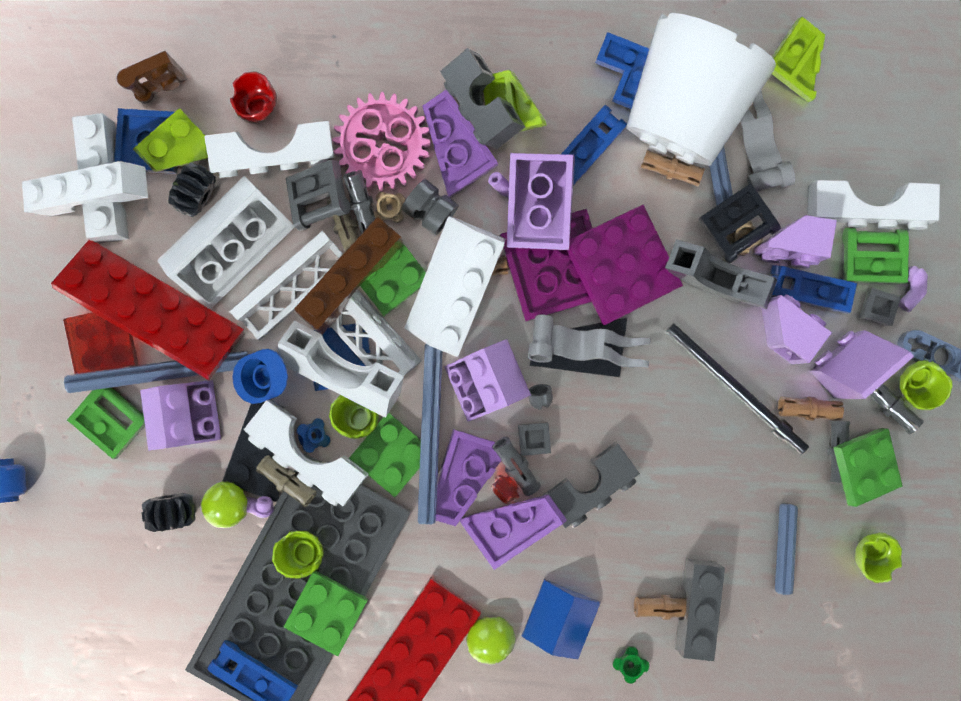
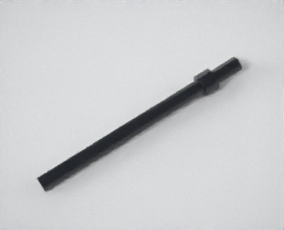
M675 323L667 329V334L772 428L771 432L779 440L784 439L800 455L807 451L809 445L792 431L793 427L785 419L780 420Z

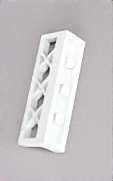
M321 231L230 310L231 314L237 321L243 322L258 340H261L290 315L301 300L320 281L319 272L327 273L330 268H320V256L329 248L338 258L343 253ZM315 261V268L309 267ZM303 271L315 272L314 284L309 288H297L298 275ZM293 280L292 287H286ZM280 291H292L291 304L286 308L274 307L275 295ZM297 292H303L298 298H296ZM270 300L269 307H262ZM258 310L269 311L268 324L259 331L249 318ZM274 311H279L280 313L274 318Z
M358 289L344 308L346 310L342 312L344 315H351L356 320V332L347 331L342 326V314L331 325L332 329L366 366L373 365L375 363L373 359H376V362L381 365L382 360H392L400 369L398 373L405 376L422 361ZM362 337L372 338L376 342V354L365 352L362 348Z

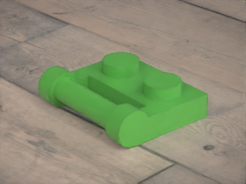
M845 228L843 230V280L862 283H908L909 233L907 230L896 229L895 232L857 231L856 228ZM857 243L894 244L895 252L857 251Z
M112 387L92 390L67 419L68 422L112 459H117L139 432L145 428L143 412L141 413ZM102 397H105L131 419L133 423L127 428L98 402Z

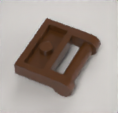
M166 51L124 68L117 74L119 85L124 89L131 90L135 98L144 104L151 102L154 94L162 90H174L180 86V82L187 80L183 69ZM144 77L148 80L143 83H140L138 81L139 79Z

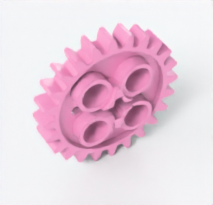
M384 92L380 93L379 100H374L373 95L369 93L367 103H364L358 97L357 103L359 107L355 109L347 105L350 115H339L344 125L334 126L335 131L341 135L332 138L335 145L341 146L333 151L336 157H343L339 161L340 168L349 166L345 174L361 170L368 190H371L374 183L378 185L380 192H383L385 184L388 183L394 191L396 181H400L402 185L407 186L405 177L409 175L411 178L416 179L417 176L413 169L415 167L424 169V164L420 161V158H429V153L423 150V148L431 146L430 140L422 138L430 134L429 128L421 127L426 122L425 117L415 118L418 108L414 106L408 110L409 102L406 98L398 104L396 94H393L390 101H388ZM376 118L379 120V125L375 129L368 130L364 128L366 120ZM398 126H405L409 131L405 137L396 138L393 136L394 129ZM361 133L372 139L357 138L356 135ZM382 137H386L389 144L383 143L381 148H378L374 140L381 141ZM367 146L371 148L369 156L364 159L357 158V149ZM394 146H406L408 149L407 151H402ZM391 154L400 157L399 163L394 167H388L384 164L386 157Z

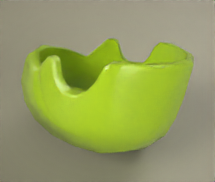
M918 361L908 366L900 376L901 393L917 409H935L943 405L951 396L952 380L933 361Z
M339 395L331 404L329 418L333 428L338 433L347 438L357 439L366 437L375 430L378 425L379 414Z
M219 482L205 492L201 502L202 514L206 521L213 526L230 528L238 525L246 517L248 500L244 491L234 483Z
M292 531L275 543L272 561L276 570L286 578H304L319 568L324 557L323 547L319 538L309 531Z
M877 532L867 535L860 540L856 546L854 559L860 571L867 579L875 583L889 582L892 580V572L896 568L902 567V548L893 536Z
M484 617L478 620L470 628L466 638L468 652L474 659L483 664H496L505 660L513 651L516 641L513 627L502 617Z

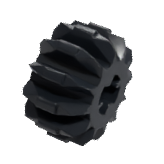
M192 162L187 164L177 174L176 180L172 183L173 186L169 191L168 203L182 214L194 217L202 211L211 197V193L215 188L216 177L200 164L197 165Z
M175 493L148 499L142 504V522H144L145 529L152 532L183 528L184 526H190L196 520V506L193 502V496L189 494Z

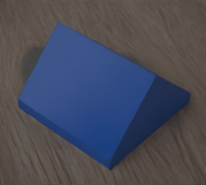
M544 579L523 630L522 637L552 656L579 659L601 602Z

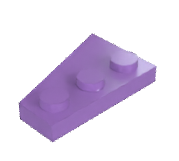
M447 90L422 106L448 197H453L498 166L497 160L488 147L480 144L473 134L475 128L470 121H467L458 109L459 105Z
M453 429L438 475L436 521L453 526L459 523L476 499L478 492L486 481L491 478L496 471V467L501 462L500 457L492 448L495 444L494 441Z
M549 494L463 516L460 520L494 570L567 521Z

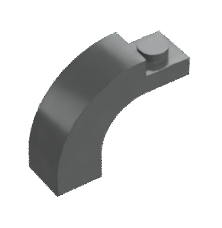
M677 239L665 267L677 278L699 289L740 304L744 302L767 309L777 283L775 277L729 264L713 256L705 247Z

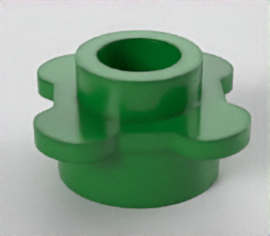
M634 646L627 647L626 652L620 658L616 657L613 660L614 669L620 671L624 676L625 682L629 684L635 683L636 679L640 678L650 667L649 662L639 656L638 649ZM630 662H633L634 666L629 667L628 664Z

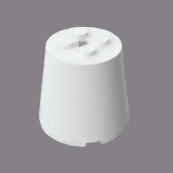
M670 13L668 17L661 14L655 28L626 128L639 137L641 141L650 144L649 147L659 153H672L676 155L677 159L692 165L695 162L710 166L773 73L776 62L765 50L753 43L748 48L735 41L738 34L724 27L685 14Z

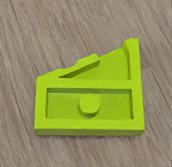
M800 17L795 21L772 55L776 62L772 75L804 100L810 102L816 97L817 91H814L816 74L820 72V53L823 50L825 34L804 17Z
M506 70L493 74L495 79L483 91L485 105H488L497 97L510 102L525 125V128L521 131L547 126L546 120L514 72Z
M180 108L133 148L155 173L208 159L205 135Z

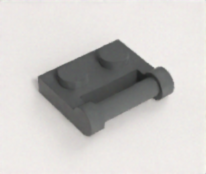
M331 159L285 178L292 221L297 230H306L313 223L334 215L343 216L350 212L351 206L345 197L339 161ZM330 196L331 204L306 213V205Z

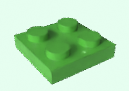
M403 243V246L387 264L371 274L360 286L385 317L420 289L426 272Z
M389 412L387 417L381 419L375 430L365 438L349 459L369 473V476L395 498L420 468L421 439Z
M879 428L833 447L848 506H860L903 487L889 429Z
M314 571L288 617L284 628L339 656L368 598Z

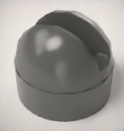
M538 384L529 388L531 396H528L531 406L541 410L542 406L548 408L553 400L551 386Z

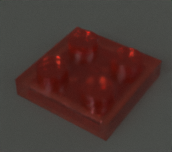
M93 312L63 319L74 374L139 365L131 334Z

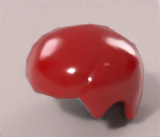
M253 71L245 72L234 80V95L230 98V102L235 113L241 119L248 122L262 121L268 118L276 107L277 94L267 77Z

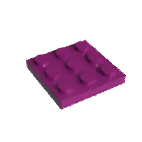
M644 204L570 239L567 252L603 325L683 286L681 280L665 268L669 256Z
M587 208L571 214L570 239L593 228ZM507 232L499 235L506 239L503 249L525 322L535 319L537 315H550L592 302L567 250L507 247Z

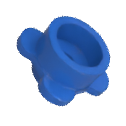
M316 418L308 425L300 424L297 427L299 442L307 453H312L317 447H327L330 444V437L325 433V423L322 419ZM312 433L316 434L315 438H312Z

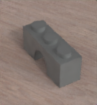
M467 48L440 71L446 80L444 82L446 90L451 96L457 98L460 103L458 109L467 121H471L475 128L473 134L480 144L498 149L525 128L510 102L497 97L488 105L483 104V91L495 77L480 54Z
M614 442L591 459L599 475L597 484L591 490L579 491L565 478L542 495L549 494L565 516L567 521L562 524L564 528H567L569 525L572 528L577 527L587 519L585 515L594 507L597 510L603 508L612 501L610 496L619 489L624 492L637 482L635 477L640 473L618 443Z
M686 558L682 587L686 592V612L684 619H679L675 648L683 658L714 661L725 572V567L717 562Z

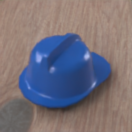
M262 349L240 359L234 367L232 379L237 394L244 401L257 404L281 395L287 386L288 374L282 357L276 351Z

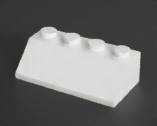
M243 176L157 261L170 279L199 303L212 309L295 226Z
M448 216L404 328L429 346L458 357L506 239Z

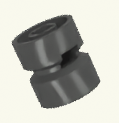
M425 178L413 189L401 209L414 220L421 219L422 226L436 236L444 228L448 216L453 217L459 204L447 195L440 196L439 189Z

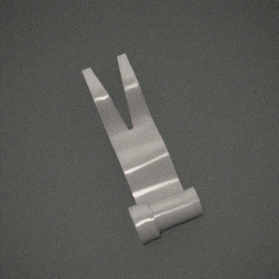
M760 91L753 101L757 119L754 118L749 110L741 119L744 147L753 174L747 176L748 185L752 183L756 191L779 185L781 188L795 185L793 166L790 161L782 162L774 139L772 115Z
M537 315L535 317L533 342L529 345L528 359L535 362H550L553 355H558L571 360L604 359L622 367L648 368L649 361L624 357L612 348L605 346L604 343L613 344L618 347L650 345L651 338L623 337L607 329L577 331L564 326L553 325V317Z

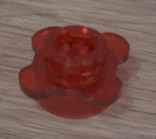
M500 474L494 478L495 482L491 485V489L500 501L508 504L511 500L514 501L520 498L517 492L518 486L509 476L504 477Z

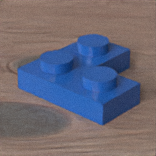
M607 32L595 63L623 74L612 102L632 109L649 48Z

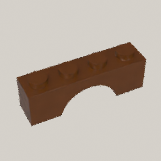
M377 217L294 308V311L313 329L323 335L342 314L345 305L359 286L376 270L383 268L403 246L401 236Z

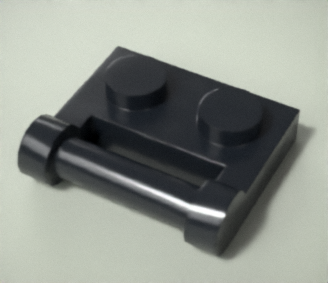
M752 183L698 219L718 247L724 260L729 264L738 258V254L769 233L773 235L781 230L779 222ZM759 216L761 218V225L731 245L725 238L755 217Z

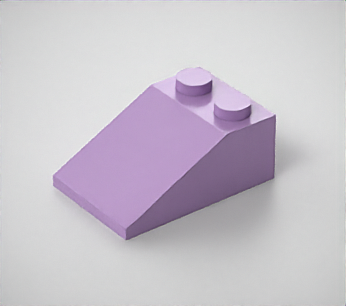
M510 153L507 247L569 250L574 184V155Z
M866 330L858 332L849 331L837 341L839 346L834 351L830 352L828 350L815 360L817 365L810 372L833 398L866 399L914 356L910 351Z

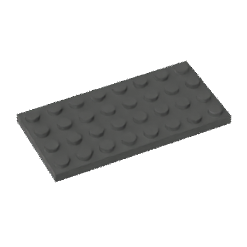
M304 453V455L309 459L316 462H321L316 458ZM363 484L360 485L344 506H341L339 503L337 506L330 504L321 496L323 491L315 485L311 488L315 489L317 494L307 507H303L302 504L286 492H283L185 671L239 701H254L213 675L207 669L212 659H217L219 656V648L224 640L235 643L240 650L296 684L298 687L289 701H308L333 654L284 628L311 575L295 579L286 578L279 573L272 561L275 543L280 541L289 532L309 531L319 538L324 552L322 563L315 571L365 597L411 510ZM230 660L227 666L234 671L238 664Z

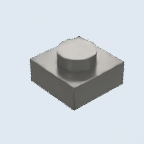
M869 288L859 318L885 326H893L901 297L875 288Z
M548 422L518 425L521 456L551 453Z

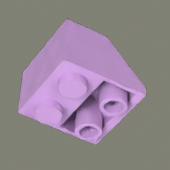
M805 215L788 224L755 247L753 255L762 256L761 260L769 263H780V259L792 261L791 266L798 268H810V265H819L820 261L831 258L837 220Z
M779 295L770 299L767 309L762 308L767 346L790 364L810 363L832 332L825 328L826 323L820 317L814 314L808 315L800 309L801 304L789 295L784 297Z
M507 339L444 366L468 422L531 396Z
M213 380L164 385L140 390L148 451L221 440Z

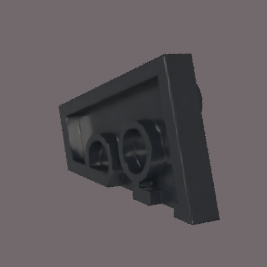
M627 318L617 319L606 325H603L601 322L570 329L577 331L607 329L625 337ZM604 343L605 346L612 348L619 355L623 356L624 347ZM553 355L550 362L530 360L529 366L618 378L621 373V366L604 359L578 361Z
M265 402L251 404L222 482L234 483L244 491L258 496H267L272 501L277 502L281 496V492L276 489L277 485L256 471L261 460L267 455L272 458L274 453L266 447L263 449L256 447L248 440L250 435L244 431L245 427Z

